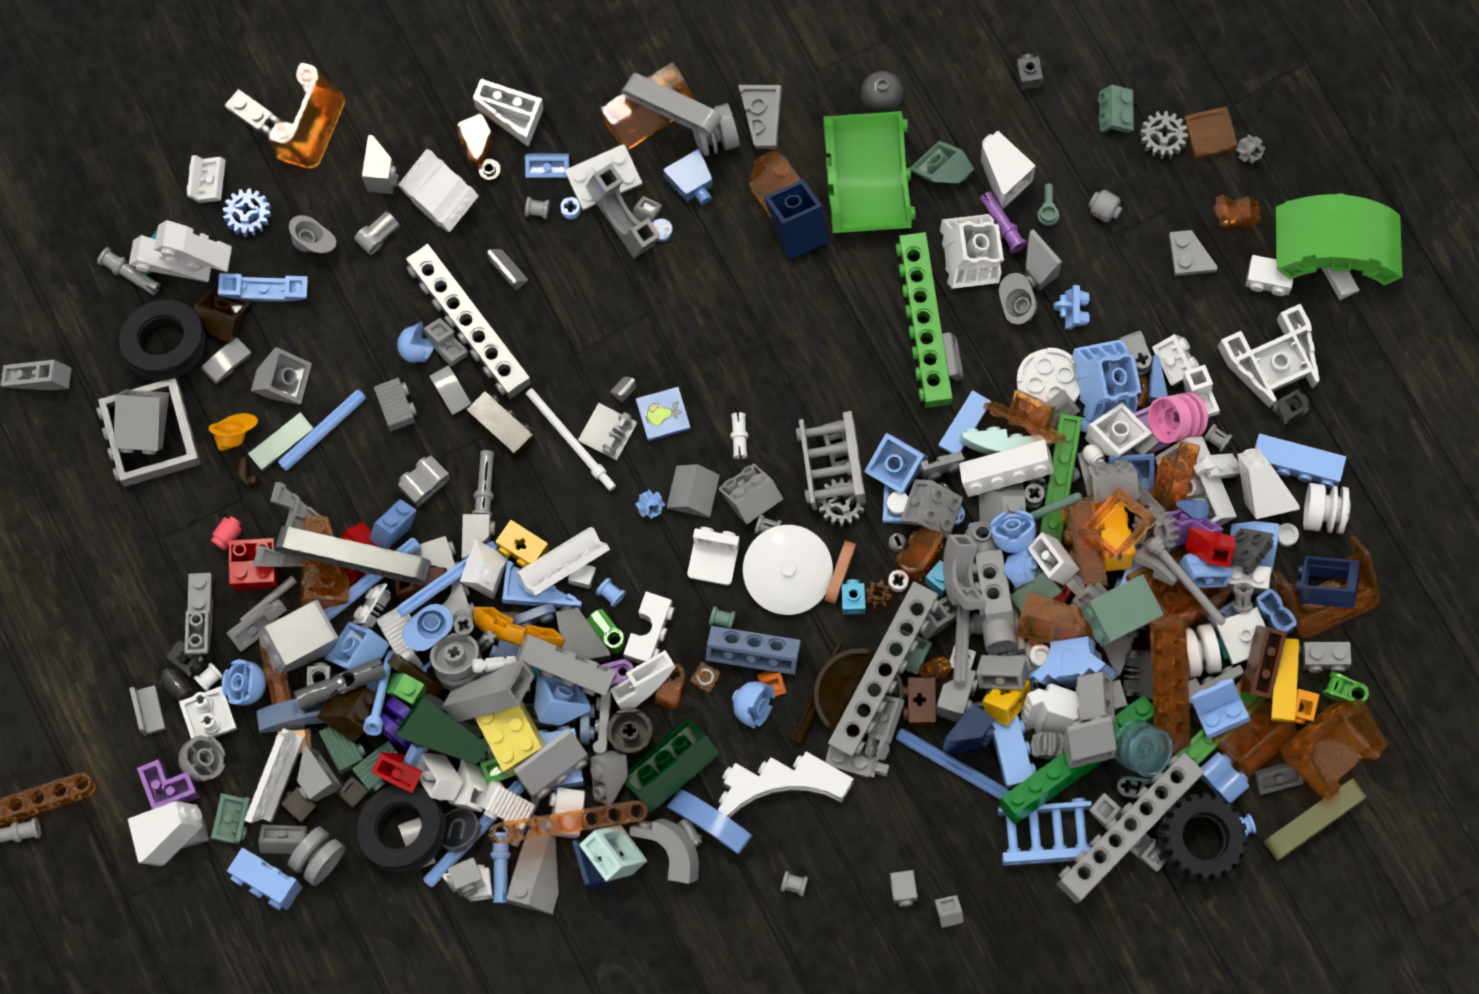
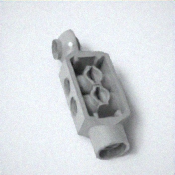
M979 521L968 527L964 535H969L977 545L972 573L975 587L986 601L984 609H979L978 612L985 649L989 653L1000 654L1009 652L1017 647L1013 610L1007 576L1004 573L1005 565L1002 550L995 545L991 536V523ZM986 534L987 537L979 538L978 535Z

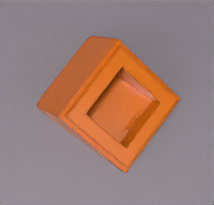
M766 671L757 674L759 682L772 686L775 694L774 697L787 693L780 672Z

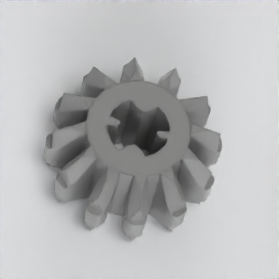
M1055 732L1034 734L1031 741L1032 755L1039 759L1054 760L1064 752L1062 747L1064 735Z

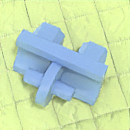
M1073 285L1072 289L1066 290L1065 295H1060V301L1054 303V310L1060 311V317L1065 318V329L1068 330L1076 326H1085L1089 323V313L1080 311V306L1088 304L1089 293L1081 291L1078 285Z

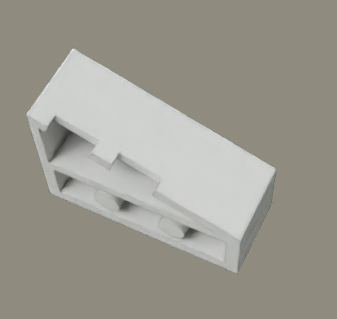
M481 79L473 97L475 108L529 146L543 111L542 99Z

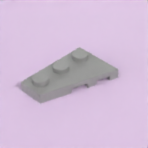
M738 85L755 148L777 149L782 96L781 85Z

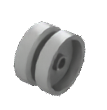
M451 633L439 640L431 649L430 660L439 683L445 689L453 691L483 677L484 670L483 672L475 673L472 669L473 660L483 658L477 642L470 635Z
M320 826L313 829L301 841L288 862V866L296 873L304 872V879L313 886L318 885L330 874L340 861L346 848L336 839L329 841V833Z

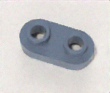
M545 604L512 618L513 624L526 628L528 624L547 623L554 619L557 611L554 604Z
M588 700L591 707L590 711L580 716L581 745H590V740H595V727H591V718H595V704H591V700Z

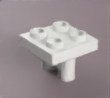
M222 686L204 693L198 692L193 697L179 701L191 739L198 735L215 738L237 730L227 697L223 695Z

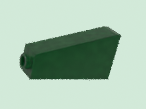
M423 697L418 698L393 733L398 738L473 764L481 763L488 755V744Z

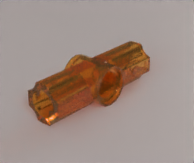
M259 643L264 665L262 670L266 677V685L269 687L272 705L292 700L288 684V672L279 675L277 669L271 665L270 656L266 649H263Z

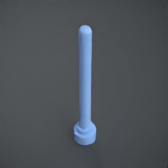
M393 650L386 652L383 664L386 677L379 680L372 713L365 719L363 729L369 735H379L382 731L383 721L380 715L392 669L387 661L394 653Z

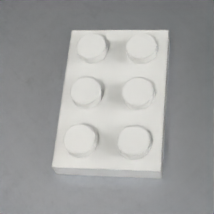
M625 144L565 170L582 210L597 205L585 186L594 173L610 163L613 164L623 179V183L620 186L621 194L642 185V181Z

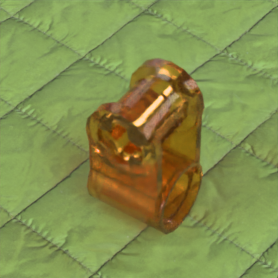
M674 664L675 668L671 674L678 671L680 677L672 680L671 675L668 676L657 690L655 704L677 709L686 678L683 668L678 664Z

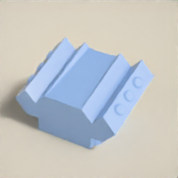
M1121 340L1074 348L1071 359L1077 364L1074 374L1077 376L1080 388L1079 400L1085 405L1083 415L1088 421L1097 420L1120 403H1123L1132 413H1135L1139 403L1137 394L1142 391L1134 354L1130 355L1128 353L1127 346Z
M1086 636L1050 642L1048 659L1032 676L1046 687L1048 684L1057 686L1063 684L1070 689L1078 685V676L1104 672L1112 677L1113 680L1119 672L1102 661V654L1096 650L1095 641Z

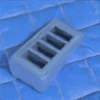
M1154 355L1150 364L1149 404H1152L1159 397L1168 396L1159 355Z

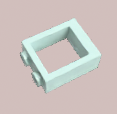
M621 825L594 830L580 844V847L605 881L633 875L647 862V859Z

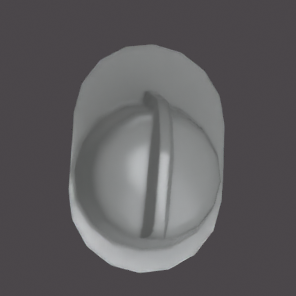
M296 216L290 221L289 231L292 235L291 239L294 246L300 251L327 253L336 247L335 236L313 218Z
M1012 273L1004 277L1000 283L999 296L1007 320L1017 325L1032 320L1037 311V300L1028 278L1019 273Z

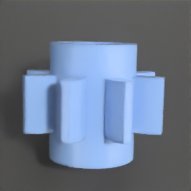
M648 490V492L639 495V502L635 503L642 517L648 515L650 519H653V517L661 515L662 507L665 506V503L662 501L659 492L653 494Z

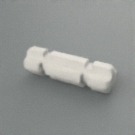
M506 656L505 659L504 657L485 658V660L474 659L472 669L475 673L483 672V670L486 672L496 671L516 662L517 659L515 656Z

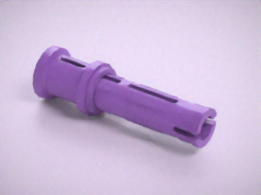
M991 191L986 192L985 194L988 199L982 195L980 201H982L995 223L999 224L1000 237L1006 240L1010 247V253L1013 254L1021 251L1028 244L1026 239H1022L1018 233L1017 225L1009 221Z

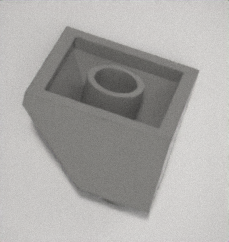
M1033 229L1029 233L1024 276L1028 278L1031 287H1035L1039 292L1059 276L1062 261Z
M274 348L256 370L251 391L268 399L301 405L312 363L282 349Z
M1023 482L979 494V521L991 523L996 516L1007 512L1008 515L1015 514L1014 510L1026 512Z
M308 746L303 748L297 779L301 786L299 791L303 797L318 801L339 791L343 786L321 753Z

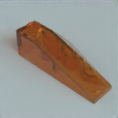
M305 515L304 530L334 537L328 517ZM302 558L300 608L314 600L319 601L322 609L349 603V578L344 568Z

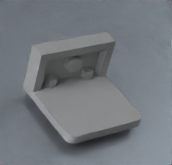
M1120 459L1116 460L1113 464L1094 462L1091 466H1087V471L1092 480L1094 503L1139 499L1138 473L1132 462Z

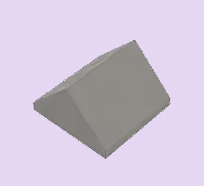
M698 464L676 466L666 508L710 518L720 475Z

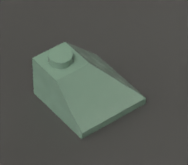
M938 141L910 167V171L913 174L932 182L960 183L974 170L963 150Z

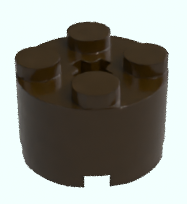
M635 708L621 709L615 713L607 725L608 740L614 751L625 754L626 758H636L649 751L654 737L650 719L640 710ZM629 729L633 730L632 737L627 735Z

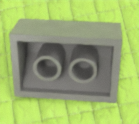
M569 728L516 767L514 772L533 800L537 798L542 799L550 793V788L555 784L561 785L569 778L568 775L571 772L583 769L587 765L586 761L589 758Z

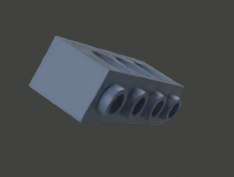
M711 626L707 642L706 661L795 675L801 640Z

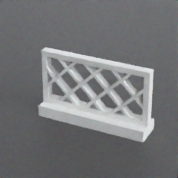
M286 728L282 729L281 734L277 736L245 821L250 823L261 819L269 822L273 821L305 736Z

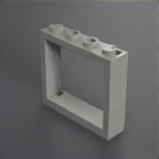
M176 378L159 381L132 390L170 391L187 455L129 472L125 471L120 449L114 448V426L109 408L115 407V395L98 399L100 407L97 408L99 419L104 420L105 427L102 428L103 435L106 441L109 440L111 446L107 448L110 460H114L116 468H113V473L116 481L120 480L124 487L201 464L180 385Z

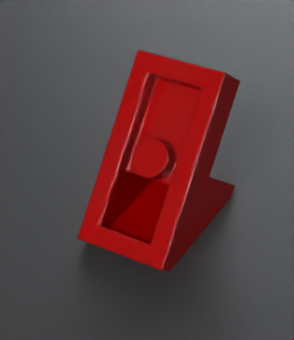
M381 752L371 773L412 793L423 771L404 762L405 755Z

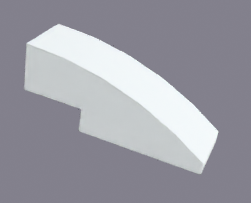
M664 650L626 672L628 679L609 690L620 709L635 708L661 686L675 666Z

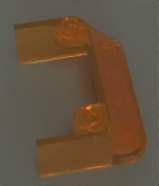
M1355 535L1350 537L1354 554L1345 558L1347 560L1360 561V578L1355 608L1300 603V594H1296V583H1288L1278 570L1273 571L1279 596L1284 607L1289 609L1294 615L1297 622L1295 629L1301 637H1313L1376 608L1380 603L1381 597L1371 553ZM1333 578L1318 586L1346 589L1347 580Z

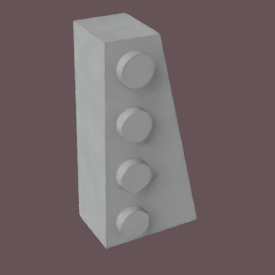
M525 634L516 655V659H523L530 670L534 666L541 669L540 674L553 679L555 675L562 678L561 683L572 688L575 684L582 686V692L592 696L595 693L606 696L616 673V670L602 666L597 662L559 648L529 634Z

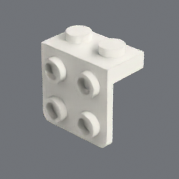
M708 527L695 528L693 535L694 544L687 573L688 577L695 580L730 585L740 544L739 537L729 531L717 533Z

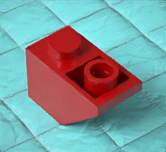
M1190 527L1185 549L1206 563L1230 568L1235 549V536Z

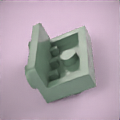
M1110 85L1101 90L1098 97L1100 131L1106 132L1109 129L1126 133L1133 131V90L1116 85Z
M220 794L210 839L236 845L240 842V839H245L247 827L243 825L251 805L248 804L250 798Z

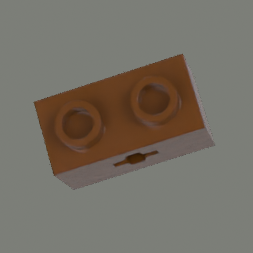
M935 677L908 678L907 684H903V698H907L908 707H903V720H908V727H935ZM917 698H921L922 706H917Z

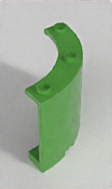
M902 111L823 117L826 154H830V157H826V169L833 233L912 228L911 220L915 219V206L910 205L907 181H911L910 168H906L904 132H908L907 119H903Z
M1342 193L1315 195L1289 200L1276 206L1277 270L1291 280L1301 275L1317 272V268L1330 267V271L1345 272L1355 269L1362 271V275L1372 278L1384 286L1403 277L1400 214L1379 202Z

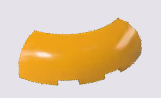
M494 607L474 608L473 620L475 626L483 633L491 630L492 634L497 635L495 640L498 642L501 639L521 646L525 634H529L559 648L564 643L565 639L552 628H542L529 624L524 628L513 624L512 618L502 614Z

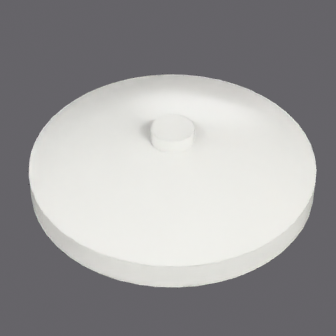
M780 525L761 533L749 546L743 562V578L751 597L766 610L782 615L799 614L818 604L827 593L833 575L832 559L824 542L810 530L796 525Z

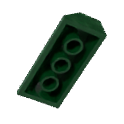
M686 719L627 769L628 777L624 785L639 803L651 813L659 808L672 794H675L686 782L694 778L706 765L712 763L720 753L707 735Z

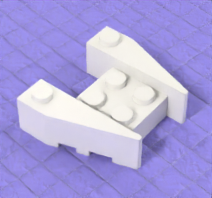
M166 220L158 225L156 240L142 235L133 240L129 265L136 267V270L142 272L152 271L209 282L211 268L224 272L228 271L232 246L221 241L209 240V236L203 233L200 236L195 235L192 228Z
M1301 304L1281 312L1276 319L1284 334L1283 336L1251 350L1242 331H1239L1222 339L1217 346L1227 366L1269 408L1277 401L1273 391L1304 377L1307 378L1311 388H1314L1319 382L1318 368L1314 355V343L1312 342L1311 323Z

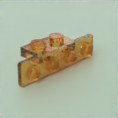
M1015 390L1010 408L997 402L984 403L983 408L989 410L991 415L1008 419L1007 422L1009 424L1022 426L1030 434H1039L1049 443L1055 444L1058 441L1066 440V435L1050 428L1056 407L1022 390Z
M1180 442L1175 460L1162 456L1157 469L1155 483L1151 490V496L1167 512L1181 509L1176 505V502L1186 498L1194 471L1193 466L1196 464L1200 446L1197 444Z

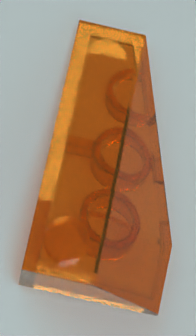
M1028 592L1016 632L1017 636L1035 642H1054L1089 636L1090 639L1097 642L1093 636L1090 624L1083 617L1081 608Z

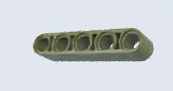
M1351 779L1264 841V844L1276 860L1279 861L1361 803L1367 796L1356 781Z

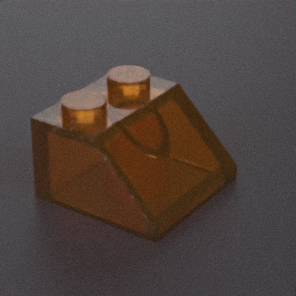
M920 527L918 532L913 531L908 539V543H910L906 551L902 549L896 558V561H898L897 569L904 571L909 577L920 583L942 549L945 534L925 527Z

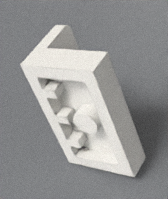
M1174 334L1152 347L1155 355H1159L1161 367L1171 386L1183 382L1184 371L1200 367L1195 357H1191L1188 351L1190 346L1184 337Z

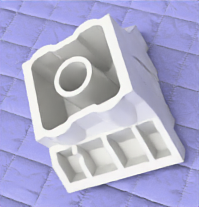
M428 149L425 150L398 184L402 191L412 200L413 204L436 225L441 226L448 232L453 229L478 197V194L472 187L468 186L461 177L456 175Z
M989 214L943 219L940 232L944 235L942 246L946 259L945 270L949 273L947 284L951 288L999 283L1001 276L1000 263L1004 261L999 224H994V219Z
M1048 684L1045 691L1037 689L1027 694L1019 720H1023L1025 731L1034 728L1036 733L1055 732L1064 735L1069 724L1080 721L1077 714L1079 697L1074 691L1054 684Z

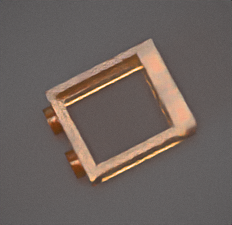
M1118 487L1082 528L1086 532L1084 535L1086 539L1093 545L1099 543L1103 547L1101 551L1110 559L1115 557L1120 561L1156 520L1149 511ZM1119 503H1122L1142 522L1116 550L1097 534L1095 530Z

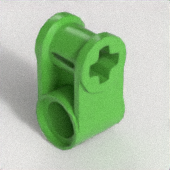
M1336 672L1330 673L1329 677L1331 679L1327 688L1322 692L1325 697L1353 708H1360L1365 704L1369 691L1364 684ZM1359 691L1363 695V699L1356 700L1352 697L1351 693Z

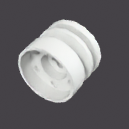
M1309 483L1304 505V530L1320 531L1322 523L1326 522L1327 532L1332 533L1336 523V533L1343 534L1350 515L1349 488L1342 487L1338 496V487L1333 486L1330 494L1326 495L1324 484Z

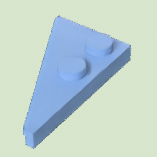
M507 561L502 603L542 606L552 603L555 608L572 606L573 608L581 609V601H578L576 597L569 593L567 595L562 593L554 585L536 596L526 592L516 574L520 569L515 567L513 562Z

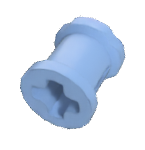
M607 578L598 587L596 594L598 596L602 595L611 603L612 607H615L623 599L626 592L619 590L611 583V579Z

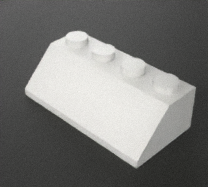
M1202 436L1187 437L1155 456V460L1177 510L1181 509L1176 505V502L1179 500L1208 501L1207 518L1217 525L1222 526L1237 517L1221 479L1209 480L1207 474H1196L1193 466L1201 463V458L1210 455Z

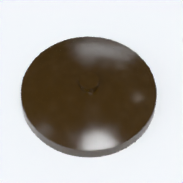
M863 648L843 650L830 657L819 669L813 684V704L820 720L832 732L835 731L876 653L875 651ZM888 664L882 665L879 669L880 675L884 677L889 676L892 672V667ZM898 673L895 678L897 685L892 694L887 693V695L903 700V684ZM877 684L870 686L869 695L872 697L879 696L881 687ZM865 704L861 705L858 709L859 716L867 717L871 711L870 707ZM851 725L847 730L849 737H856L860 733L857 725ZM866 733V735H865V737H864L863 739H868V738H869V737H867V736H868V733Z

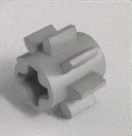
M1251 135L1240 140L1236 151L1241 153L1239 158L1244 162L1248 160L1250 163L1261 159L1263 150H1265V147L1260 145L1262 140L1257 136L1253 138Z

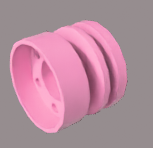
M1192 392L1159 397L1152 402L1148 411L1149 428L1153 436L1163 443L1178 442L1187 437H1199L1204 433L1208 423L1207 408L1203 400Z

